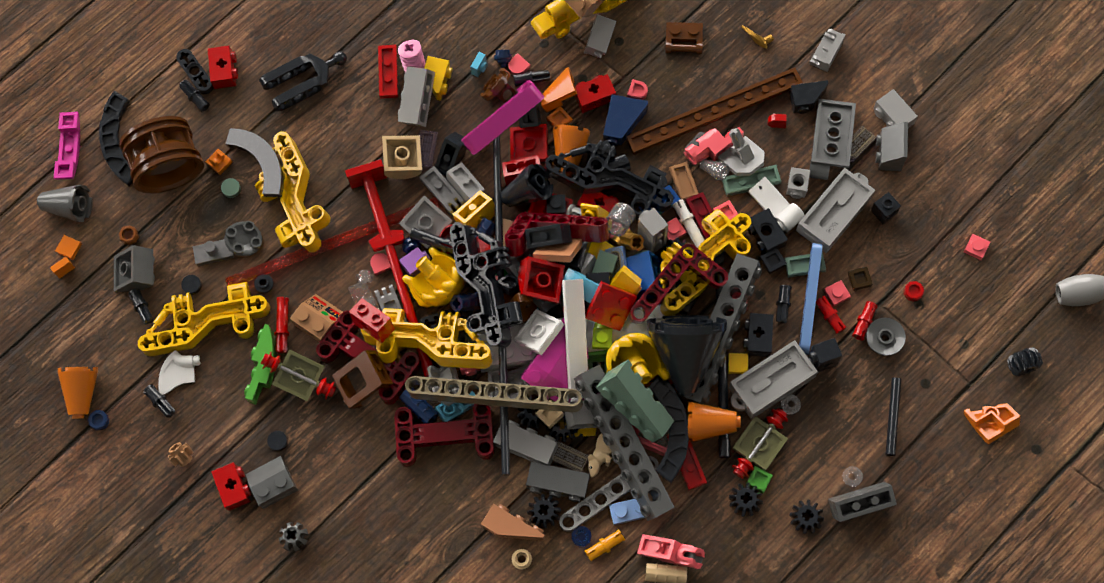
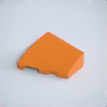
M569 67L542 93L544 99L540 102L546 112L562 106L563 100L577 94Z
M1007 403L998 404L995 407L984 406L982 410L970 412V409L964 410V415L987 444L992 443L1020 425V415Z

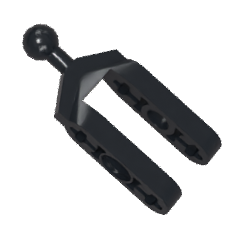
M338 51L334 53L332 59L326 62L312 54L300 56L264 74L259 79V82L264 90H269L305 72L311 67L314 68L318 76L293 87L272 100L273 107L276 111L280 112L318 93L323 87L327 86L329 68L334 65H344L347 61V56L344 52Z

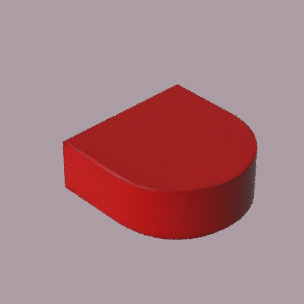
M770 115L768 117V126L786 128L787 115Z

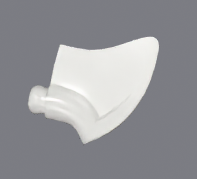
M177 350L173 351L161 367L159 393L165 395L179 385L195 383V366L201 364L200 356H183Z

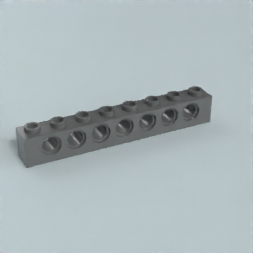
M737 253L728 274V281L723 286L710 317L713 322H716V317L726 319L727 330L721 340L719 349L711 361L712 366L707 370L703 378L704 385L698 388V391L690 397L681 396V393H679L678 395L682 400L700 404L708 403L711 396L709 391L718 380L717 372L719 367H723L726 356L724 355L726 350L732 346L733 333L739 329L740 316L746 312L748 303H746L747 299L753 295L755 280L761 276L762 268L758 260ZM742 275H748L747 280H739ZM740 292L741 296L739 298H732L734 293ZM727 310H734L731 316H725Z
M598 365L575 377V387L582 394L586 408L591 411L594 417V424L600 429L604 443L609 446L613 460L619 465L623 479L629 484L633 498L640 505L641 514L647 521L652 520L674 508V505L629 420L621 412L617 411L615 406L596 389L605 376L601 366ZM592 386L596 389L597 394L592 391ZM601 404L605 406L606 412L602 410ZM610 422L614 423L615 429L610 426ZM620 439L624 442L625 447L620 445ZM629 457L633 459L634 465L629 462ZM639 475L643 478V483L639 481ZM648 493L652 495V501L649 500Z

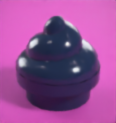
M495 50L494 60L502 68H505L512 58L510 50Z
M407 237L402 243V249L406 254L417 247L421 248V243L410 239V237Z

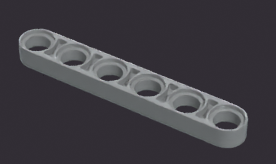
M648 456L650 461L654 462V469L656 470V468L658 467L657 459H655L652 456ZM620 474L564 513L559 520L561 529L565 532L574 531L631 491L629 484ZM639 475V481L642 483L643 478ZM615 483H619L623 487L622 492L619 494L614 493L611 489ZM602 494L606 496V503L603 505L597 504L595 501L597 495ZM582 506L590 508L591 512L588 516L580 515L579 509ZM566 517H571L574 520V525L570 528H566L563 525V520Z

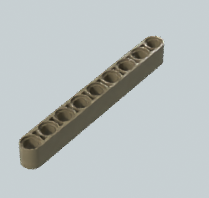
M412 376L405 383V388L409 395L419 400L577 412L583 406L581 394L575 389ZM414 385H420L418 390H411ZM439 386L440 388L437 392H431L433 387ZM453 388H459L456 394H450ZM474 389L479 390V392H478L477 395H475V396H471V395H470V392H471L472 390H474ZM491 392H499L496 397H489ZM512 393H518V397H517V398H515V399H510V398H509L510 394H512ZM532 394L538 395V398L534 401L529 400ZM551 396L558 397L556 402L548 401ZM575 397L578 399L575 404L568 403L571 398Z

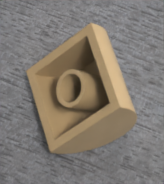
M382 136L384 174L393 179H409L420 175L422 172L420 136Z

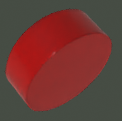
M917 281L909 282L904 288V296L909 301H918L924 294L922 284Z

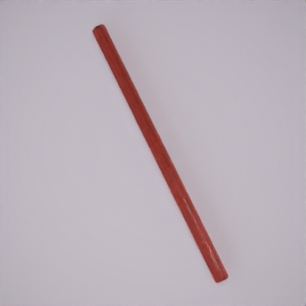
M436 197L429 199L434 205H436L439 208V203ZM415 205L387 215L386 219L389 227L400 223ZM374 220L322 240L321 247L316 252H309L302 248L225 278L226 284L228 286L253 280L259 275L271 273L377 232L376 222Z

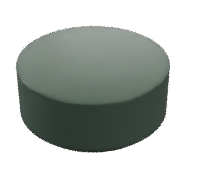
M229 178L223 181L221 190L226 197L234 198L239 195L241 186L236 179Z

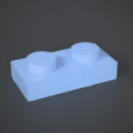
M636 499L609 505L613 525L645 518L641 514L640 505Z

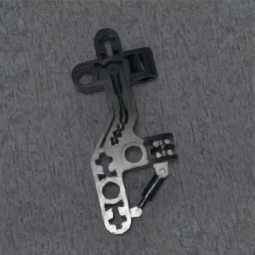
M601 140L597 145L588 143L585 146L570 150L569 153H560L559 156L552 155L546 159L544 168L551 178L583 194L617 190L633 198L629 208V214L633 219L638 220L640 214L648 210L649 207L655 208L660 212H666L673 203L672 193L661 188L667 175L666 172L650 165L644 177L641 178L623 168L612 169L608 166V162L615 147L609 148V145H603ZM585 153L591 155L585 168H581L564 159L569 156L575 157ZM596 164L600 169L594 170L591 165ZM572 172L575 177L569 178L566 176V173ZM662 199L666 200L665 204L661 202ZM634 206L642 207L643 211L637 212Z
M455 222L450 228V237L456 270L478 292L482 311L471 315L467 319L466 326L471 332L486 334L487 342L490 345L506 348L512 341L510 327L523 322L520 303H505L502 285L495 278L497 271L512 265V262L508 261L510 259V254H507L509 247L502 246L500 241L493 239L484 232H478L474 227ZM475 235L490 245V250L478 253Z

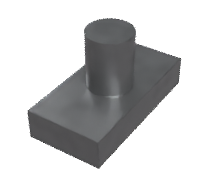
M225 240L207 241L205 244L193 246L197 266L234 258V253L229 251L225 245Z

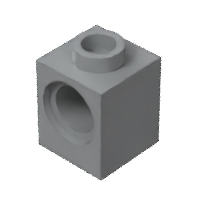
M791 167L786 195L796 199L805 198L810 170ZM800 182L802 186L797 187L793 183Z

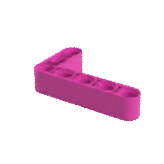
M528 80L516 90L518 93L461 140L472 155L482 150L544 99L543 94L532 81Z

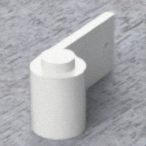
M766 177L748 191L764 210L770 209L782 231L789 232L805 216L796 204H789Z

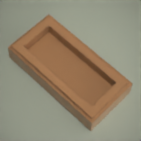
M687 162L669 167L680 200L683 199L685 202L686 199L699 194Z

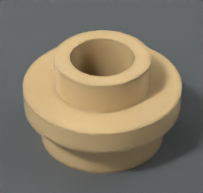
M519 549L513 553L512 563L517 569L523 570L531 565L532 557L527 550ZM520 556L526 558L524 563L518 562Z

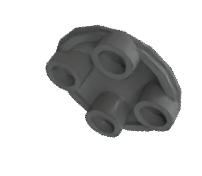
M252 221L236 222L228 227L224 240L229 251L244 257L250 256L259 250L262 244V235Z

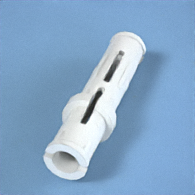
M679 200V205L675 202L672 206L680 217V223L685 226L693 243L698 248L705 239L693 220V214L688 211L684 200Z

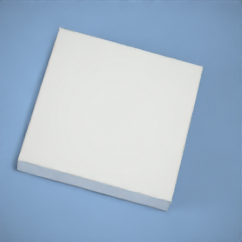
M536 309L513 340L517 344L542 356L565 324L561 320Z

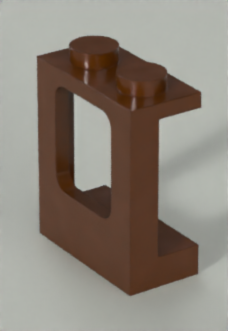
M376 350L363 351L332 375L335 385L340 390L344 403L349 409L361 408L363 406L361 402L380 388H388L393 384ZM358 367L366 381V387L356 394L347 374Z

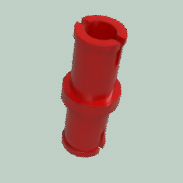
M825 295L816 300L817 306L824 315V320L829 322L836 334L847 328L837 315L838 311L833 309Z
M866 301L862 314L857 318L858 323L852 337L860 341L864 340L867 329L873 322L872 318L878 307L877 304Z

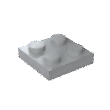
M423 196L399 224L409 233H411L414 227L439 236L452 220L426 196ZM423 236V238H425V239H428V240L433 241V242L435 241V240H433V239H430V238H427V237H424V236ZM421 243L426 249H428L429 246H430V245Z

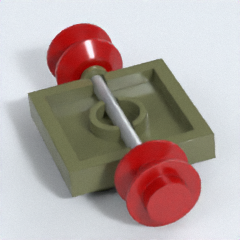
M290 349L283 363H280V355L275 358L272 356V352L269 355L265 353L260 363L264 365L262 369L268 367L270 368V373L276 371V369L279 370L272 385L305 401H308L314 387L317 388V395L323 393L325 394V399L328 396L332 397L336 389L333 386L334 381L331 384L327 383V378L318 381L325 366Z
M779 408L771 410L773 416L766 417L769 425L756 416L750 422L732 448L745 457L737 458L739 464L732 466L735 475L742 479L744 477L749 478L747 472L749 470L754 471L752 463L764 471L768 469L788 440L787 437L775 430L784 428L782 425L783 421L788 422L787 414Z

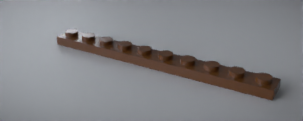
M794 67L628 135L626 140L633 155L784 94L790 91L791 85L803 84Z

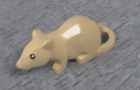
M602 433L597 439L593 455L590 454L588 456V469L591 477L598 474L603 463L609 467L612 461V452L609 446L604 443Z

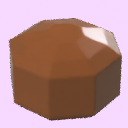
M130 225L122 227L119 232L120 240L127 245L135 244L139 238L136 228Z

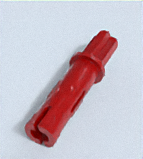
M277 297L276 299L277 315L276 332H274V335L276 336V352L279 354L287 352V337L290 335L288 332L289 298L285 297V300L284 297Z

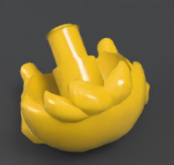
M430 247L429 254L433 259L430 261L427 256L421 257L416 263V267L421 272L415 277L404 275L402 278L410 288V292L418 305L426 308L444 306L450 303L452 297L461 292L465 283V279L457 273L454 257L440 252L435 247Z
M632 333L625 335L615 341L607 351V372L629 360L632 364L630 368L633 372H638L642 377V384L648 383L657 374L663 380L669 379V374L653 340L645 334Z

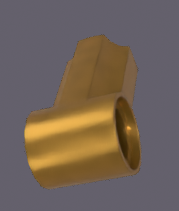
M624 227L610 240L614 247L624 246L628 250L640 251L644 247V238L639 234H634L627 227Z

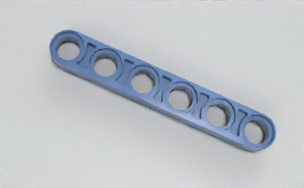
M812 243L799 342L800 348L806 355H809L822 255V244Z

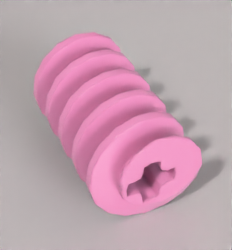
M409 40L399 46L398 53L405 73L407 67H425V59L419 41Z

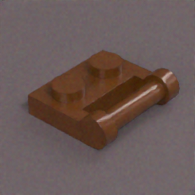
M666 22L665 53L696 52V54H702L703 23ZM671 42L697 43V45L671 44Z

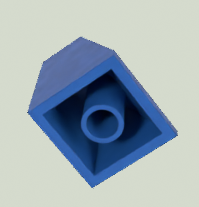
M649 250L626 258L627 268L642 279V289L636 295L635 301L641 298L661 273L660 264L663 259ZM650 294L646 296V299L655 298V296Z

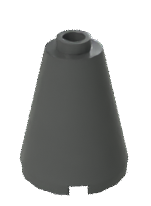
M74 185L40 193L37 198V205L42 211L76 222H84V219L89 218L91 214L93 200L88 195L90 189L86 185Z

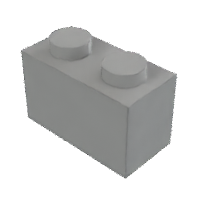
M894 89L877 100L873 108L876 116L880 119L882 118L887 127L901 122H908L909 128L915 124L918 117Z

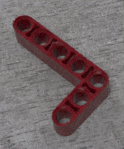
M532 212L521 213L516 217L505 234V244L509 247L507 254H510V257H517L525 252L527 249L525 229L560 223H570L571 237L573 239H582L583 242H605L609 239L608 220L604 217Z
M685 244L632 307L629 318L635 324L643 323L687 268L715 289L722 288L727 283L728 273L692 244ZM683 251H691L692 258H685ZM698 263H706L708 269L706 271L700 270ZM671 265H678L680 273H673L670 269ZM715 274L722 276V283L715 282ZM666 280L668 287L665 289L661 288L658 285V281ZM649 294L655 296L656 302L653 304L648 303L646 296ZM635 310H641L644 317L637 319L634 316Z

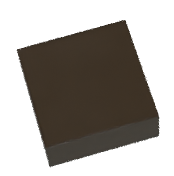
M867 266L848 271L853 291L873 285Z

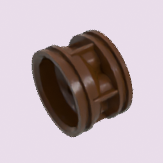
M178 116L153 118L132 127L121 137L119 146L124 159L128 161L131 169L130 176L136 190L151 194L170 191L191 182L203 171L204 163L200 152L194 147L192 141L193 134L186 119Z

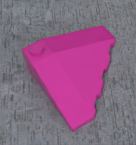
M565 325L542 356L536 354L522 373L521 378L531 386L568 389ZM551 396L550 399L556 402L558 397Z

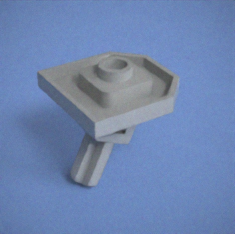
M738 128L730 130L729 136L733 146L719 155L718 161L736 176H751L764 166L765 152L748 137H742Z

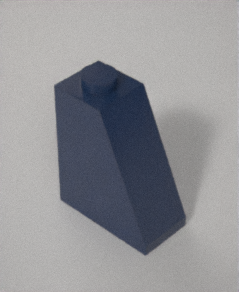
M612 95L603 133V141L608 140L610 145L614 146L622 145L626 140V136L631 134L647 113L648 101Z

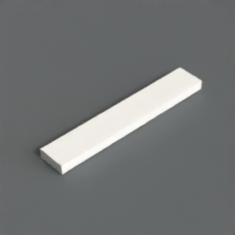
M583 279L562 280L568 389L575 390L577 389L574 378L588 370Z

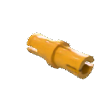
M616 530V532L604 539H599L597 544L584 550L589 560L593 561L603 553H609L611 548L625 541L623 535L620 534V530Z

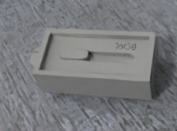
M844 168L801 219L796 231L811 243L822 244V251L827 253L872 199L875 189L868 185V178L860 173L853 174Z
M794 340L730 382L729 389L733 394L731 405L737 411L745 410L749 418L753 419L813 380L818 371Z

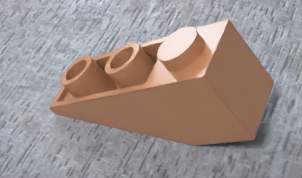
M493 504L481 523L482 528L498 538L545 540V535L542 534L544 531L536 525L529 526L526 524L527 520L518 514L516 516L508 513L510 510L502 504H499V506Z

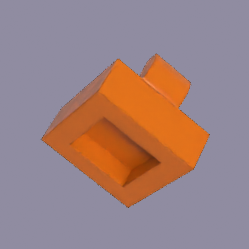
M219 149L205 161L219 175L233 163Z

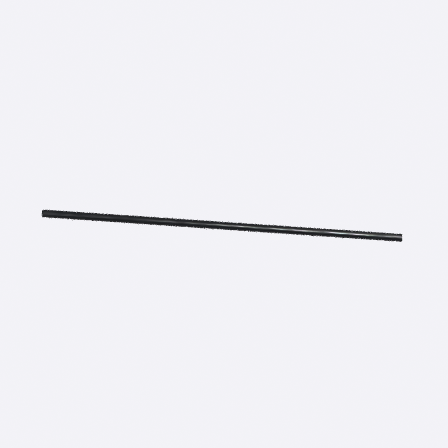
M499 135L493 140L495 240L500 241L503 246ZM504 269L497 271L496 276H498V280L504 277ZM498 347L499 383L507 384L506 348ZM500 406L502 476H509L508 407Z

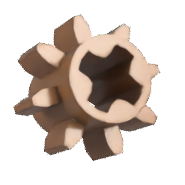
M178 442L169 449L171 455L168 458L174 466L179 464L183 467L193 458L191 456L193 451L187 443L182 445Z

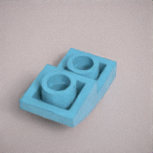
M568 268L563 280L583 279L584 300L591 303L599 284L586 278L585 275Z
M471 391L470 395L475 396L474 392ZM441 403L435 407V410L443 422H448L461 416L471 409L474 404L453 403L447 406Z

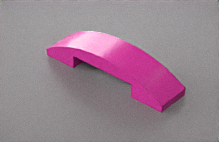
M62 112L59 116L60 143L58 161H55L54 168L55 180L74 178L80 151L79 113Z

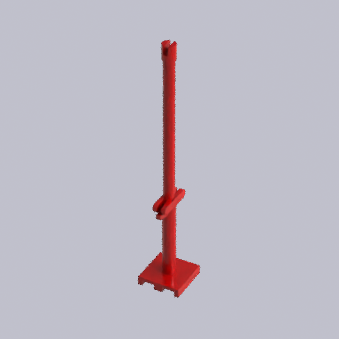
M376 160L345 170L352 189L363 185L365 187L379 231L378 235L369 240V244L374 252L386 250L408 323H418L407 285L402 279L403 272L394 247L404 242V231L390 230L375 184L376 181L387 178L384 174L382 160ZM417 348L424 376L429 377L427 368L431 365L433 366L432 361H430V357Z

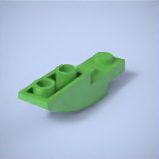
M267 324L264 325L263 329H260L258 333L259 341L257 346L252 349L251 360L257 367L253 368L251 383L246 386L244 392L245 399L255 405L262 388L270 389L275 371L270 373V368L268 367L262 369L264 365L260 364L265 353L269 355L272 352V356L276 358L273 331Z

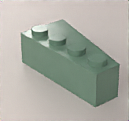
M626 360L608 371L596 389L646 439L653 443L665 435L674 420L659 401L654 400V393L650 388H645L641 382L642 377L638 372L634 373L630 368L632 366L631 362Z

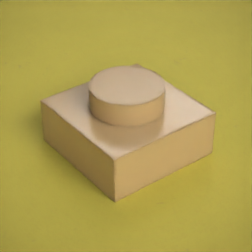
M538 410L536 416L545 425L552 428L564 416V413L562 411Z

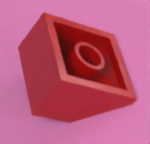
M530 256L521 260L517 279L521 295L558 304L565 265Z

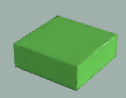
M755 466L747 483H750L752 488L757 486V491L764 494L773 475Z

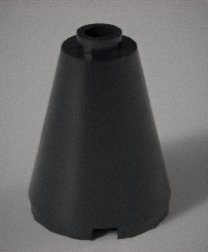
M540 164L528 165L502 190V203L508 207H514L550 198L554 187L553 183H549L548 179L551 178L549 173Z

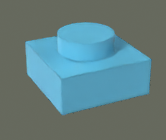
M481 52L477 54L470 66L472 75L479 77L480 73L486 70L488 63L485 54Z

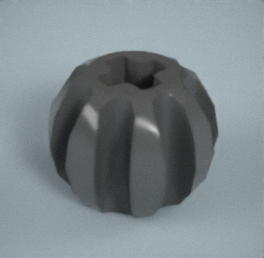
M293 522L286 523L287 528H281L279 531L280 534H283L282 537H279L280 544H285L284 549L290 551L292 547L294 551L301 550L300 545H306L308 540L304 539V537L308 536L307 529L302 530L303 524L299 522L295 526ZM293 533H294L295 536H296V539H295V540H293L292 537H291V535H292Z

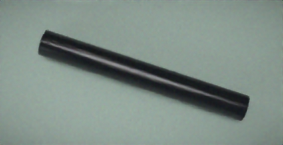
M896 377L891 379L885 452L887 456H895L901 392V378Z

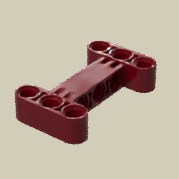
M350 310L341 313L316 348L319 358L325 363L334 361L340 352L353 360L365 350L377 351V349L354 335L358 326L354 323L345 324V321L351 318ZM336 334H342L339 340L333 339ZM325 349H331L328 355H322ZM414 352L405 353L398 363L394 361L391 363L382 362L393 382L388 388L379 389V396L385 404H394L405 391L407 379L415 376L420 370L421 363L418 355ZM409 360H416L414 366H407ZM398 375H404V376H405V378H404L403 381H401V382H396V381H395V379H396V377H397ZM386 391H393V395L391 397H384Z
M474 404L473 419L426 424H414L413 414L406 407H401L395 412L396 453L399 462L405 467L415 464L417 458L416 448L475 442L477 454L481 459L488 460L494 455L493 422L490 405ZM481 407L488 409L483 415L477 413ZM402 415H409V419L407 421H399ZM482 426L489 428L485 434L479 433V429ZM409 433L410 438L407 441H402L401 436ZM488 445L491 448L488 453L480 452L481 447ZM410 452L412 454L409 460H402L404 453Z

